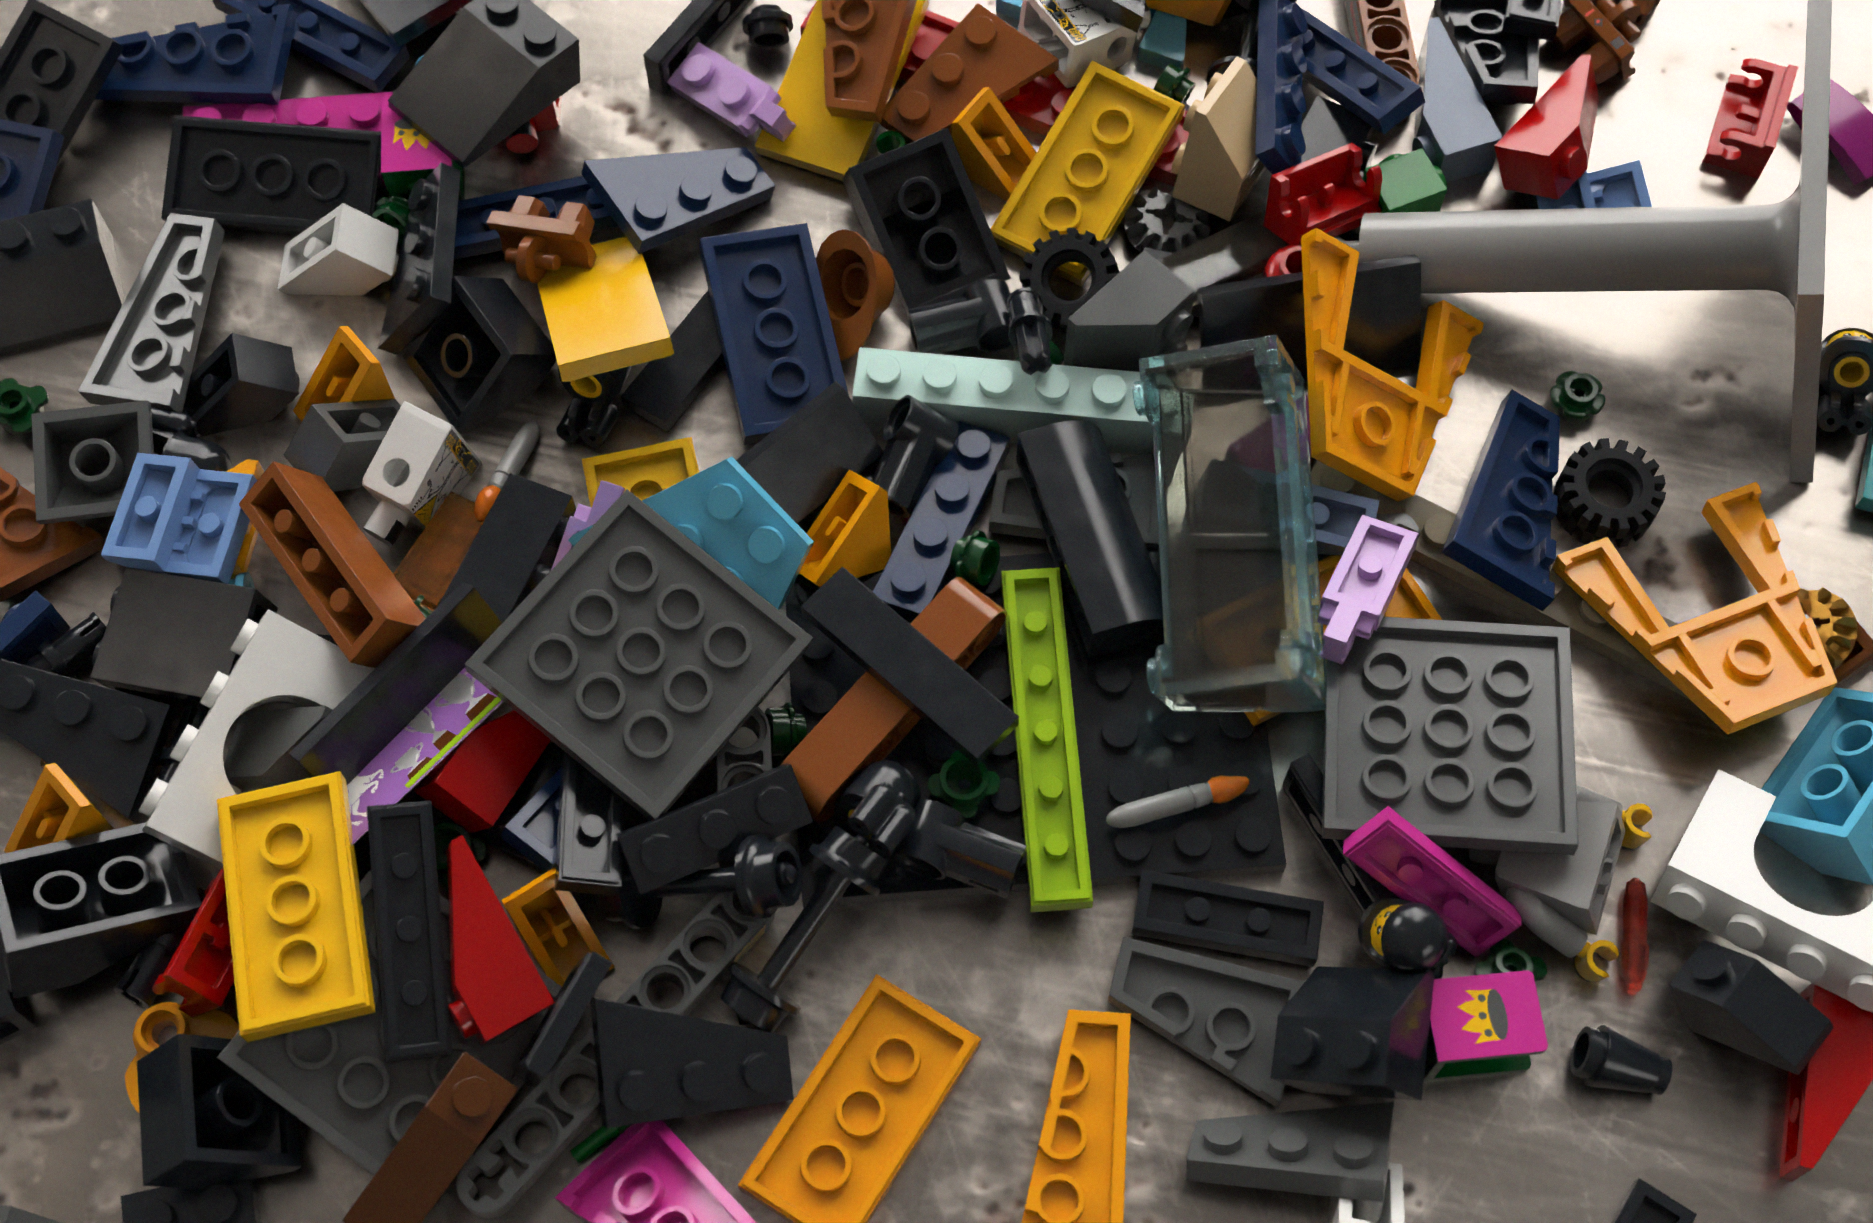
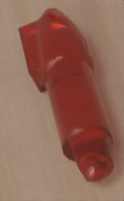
M1637 877L1626 882L1623 896L1622 943L1620 944L1622 974L1627 989L1631 992H1639L1644 984L1649 965L1650 947L1647 944L1648 897L1645 883Z

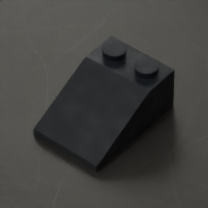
M473 0L462 8L388 99L389 108L464 169L581 82L579 39L531 0Z
M948 128L852 166L846 171L842 180L860 223L874 250L880 251L883 257L888 260L894 274L895 290L906 311L961 298L969 287L984 280L1000 279L1007 281L1011 278Z
M145 823L0 854V949L13 999L79 984L154 942L153 939L168 934L192 921L201 906V900L185 852L142 831Z

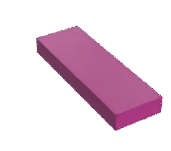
M1389 806L1343 840V854L1400 899L1420 902L1433 908L1442 917L1448 932L1456 938L1457 943L1474 957L1479 956L1522 926L1521 915L1514 905Z

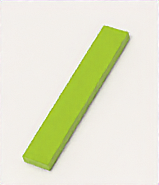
M1056 567L1001 571L1003 609L1007 612L1005 632L1012 709L1019 716V725L1014 729L1024 843L1026 845L1025 854L1031 912L1092 908L1093 894L1060 569Z

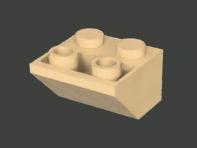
M1236 56L1224 74L1216 72L1213 75L1206 89L1204 100H1194L1183 124V130L1189 132L1187 143L1184 142L1180 146L1171 167V172L1177 174L1172 197L1227 221H1231L1267 169L1255 155L1257 79L1246 60Z

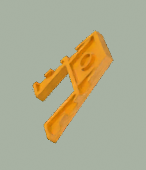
M1315 228L1302 235L1301 238L1311 457L1399 502L1414 496L1437 441L1431 437L1438 420L1446 417L1453 402L1449 397L1455 379L1465 373L1472 356L1467 350L1472 338L1481 334L1484 322L1445 300L1429 306L1416 389L1343 350L1360 252L1322 230Z
M1757 482L1707 499L1701 512L1758 592L1756 595L1669 627L1608 537L1557 555L1552 567L1559 577L1727 735L1830 695L1837 684L1812 617L1806 619L1797 597L1800 591L1799 584L1793 570L1787 571L1778 549L1781 539L1773 519H1766L1759 501L1762 491Z

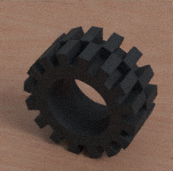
M1067 228V234L1063 235L1059 234L1058 229L1049 232L1051 239L1046 242L1039 238L1033 243L1036 249L1031 255L1028 252L1025 254L1022 260L1025 264V269L1020 270L1019 275L1022 287L1034 289V295L1037 292L1041 295L1044 315L1050 320L1055 331L1065 334L1068 318L1120 272L1114 255H1112L1107 244L1103 240L1099 242L1095 234L1086 231L1084 235L1079 234L1077 228ZM1068 262L1083 264L1089 269L1092 276L1088 292L1083 297L1074 301H1065L1057 298L1050 288V281L1054 271L1062 264Z
M1609 438L1598 440L1595 448L1591 442H1587L1580 447L1578 453L1574 451L1571 454L1554 486L1556 489L1553 495L1558 496L1556 517L1558 521L1569 518L1564 529L1570 535L1579 529L1584 532L1579 542L1589 544L1593 537L1599 539L1608 537L1611 542L1615 539L1618 548L1626 547L1632 538L1636 542L1644 535L1660 511L1666 492H1661L1666 484L1664 475L1654 476L1660 467L1655 459L1646 464L1642 461L1647 451L1638 446L1633 454L1626 451L1629 442L1621 439L1618 440L1614 448H1610ZM1596 479L1614 482L1625 490L1629 496V504L1624 508L1604 506L1591 496L1588 491V484Z

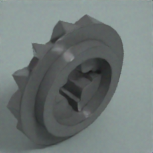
M1154 186L1148 195H1136L1131 207L1126 211L1124 228L1130 243L1141 253L1144 251V248H1150L1193 257L1202 250L1207 242L1210 232L1208 212L1172 197L1173 190L1170 193H1162ZM1172 214L1174 217L1172 229H1169L1168 235L1162 234L1164 229L1162 227V219L1164 215Z

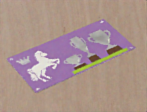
M466 668L347 785L352 823V845L368 831L367 806L398 803L503 702L470 675Z

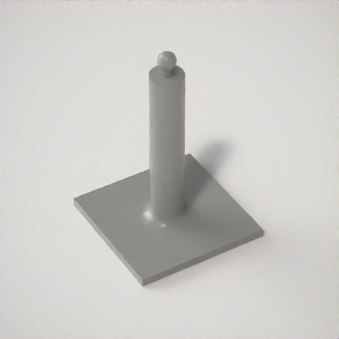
M1807 0L1800 179L1794 192L1781 202L1754 205L1364 213L1361 221L1359 241H1344L1339 236L1334 238L1360 252L1358 263L1416 255L1421 261V294L1770 290L1779 292L1788 298L1794 307L1795 313L1789 482L1813 483L1825 295L1833 0Z

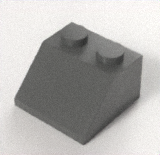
M1144 250L1068 318L1064 365L1156 374L1162 369L1166 371L1172 370L1182 360L1188 349V345L1185 343L1188 328L1193 321L1191 309L1195 290Z

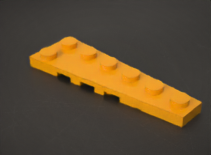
M1068 1009L1022 1223H1124L1131 1013Z

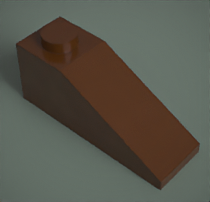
M464 1051L342 1221L344 1223H422L488 1133L518 1088Z

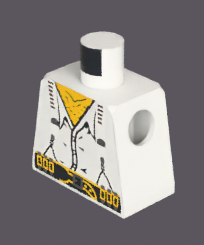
M1076 0L1022 1L1018 31L1059 59V70L1054 72V74L1066 88L1076 86L1091 61L1113 70L1127 64L1131 59L1136 32ZM1143 0V5H1145L1144 18L1139 30L1146 29L1150 24V10L1145 0Z
M407 401L403 402L363 477L362 485L379 502L363 528L368 534L393 547L408 522L426 531H432L436 528L482 463L453 425Z

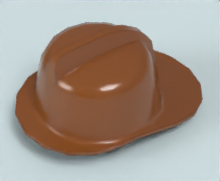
M842 229L831 233L825 239L816 256L841 362L851 359L858 353L859 347L864 346L870 335L872 324L890 306L895 289L893 270L888 260L883 257V254L880 251L872 250L868 241L858 232Z

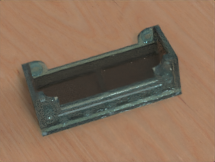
M1277 335L1139 359L1140 381L1133 383L1132 393L1138 415H1146L1153 427L1165 643L1157 647L1155 658H1150L1147 662V677L1151 692L1157 694V697L1174 712H1311L1324 710L1326 706V659L1320 657L1324 645L1323 624L1318 622L1321 594L1304 378Z

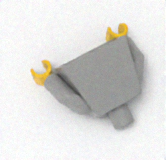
M1576 785L1579 845L1575 855L1469 848V858L1473 862L1496 866L1495 880L1502 897L1515 906L1521 915L1522 922L1537 937L1566 957L1576 956L1575 967L1579 975L1585 980L1596 982L1608 978L1609 975L1606 971L1599 969L1595 965L1593 953L1596 952L1602 958L1613 961L1618 959L1619 951L1613 942L1607 940H1598L1591 944L1587 941V933L1597 935L1621 846L1635 849L1651 838L1650 833L1637 829L1633 823L1645 825L1653 818L1650 807L1639 803L1631 805L1625 811L1620 802Z

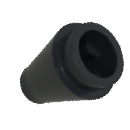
M1601 1025L1597 1029L1588 1026L1584 1027L1577 1035L1570 1058L1571 1072L1573 1075L1582 1077L1586 1086L1643 1093L1650 1092L1662 1095L1670 1083L1672 1076V1062L1670 1059L1660 1056L1658 1053L1606 1025Z

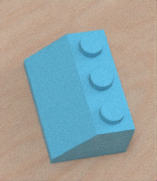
M1834 687L1831 694L1824 698L1761 789L1776 796L1759 832L1821 874L1873 885V693Z

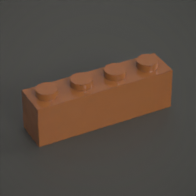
M273 461L240 501L239 505L350 663L376 668L426 619L322 476Z

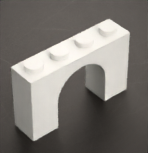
M269 609L259 623L250 619L246 620L230 648V651L240 655L229 676L220 671L216 673L200 701L201 704L210 708L199 729L188 724L169 756L180 762L168 783L158 778L156 779L139 809V812L149 816L142 831L219 869L223 868L217 799L237 795L228 781L223 763L224 743L233 722L250 709L269 703H288L300 707L327 706L334 710L375 669L350 663L339 646Z
M1718 769L1650 902L1732 942L1737 947L1746 949L1792 972L1799 978L1808 980L1852 1002L1861 1009L1873 1013V891L1865 909L1846 916L1815 914L1798 908L1780 897L1762 878L1754 860L1755 839L1776 796Z

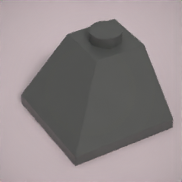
M148 400L32 414L36 521L40 525L115 516L137 453L154 454L151 403Z

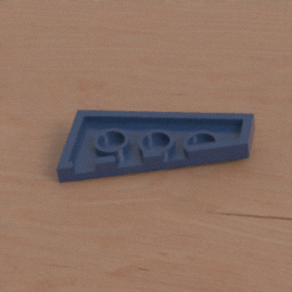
M290 3L273 6L272 13L250 17L247 12L226 15V22L203 27H199L196 22L175 25V30L170 33L151 36L148 31L112 37L124 49L95 100L231 104L264 103L267 105H278L297 14Z
M1512 389L1500 403L1442 553L1543 611L1555 598V583L1549 581L1550 565L1556 560V541L1551 539V520L1557 515L1558 496L1552 494V479L1558 473L1560 417Z

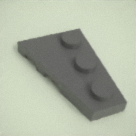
M1123 937L1108 1002L1125 1013H1131V1016L1272 1105L1277 1108L1279 1107L1285 1084L1271 1079L1278 1014L1304 982Z
M1394 1102L1196 1120L1186 1159L1187 1181L1383 1202L1394 1125Z

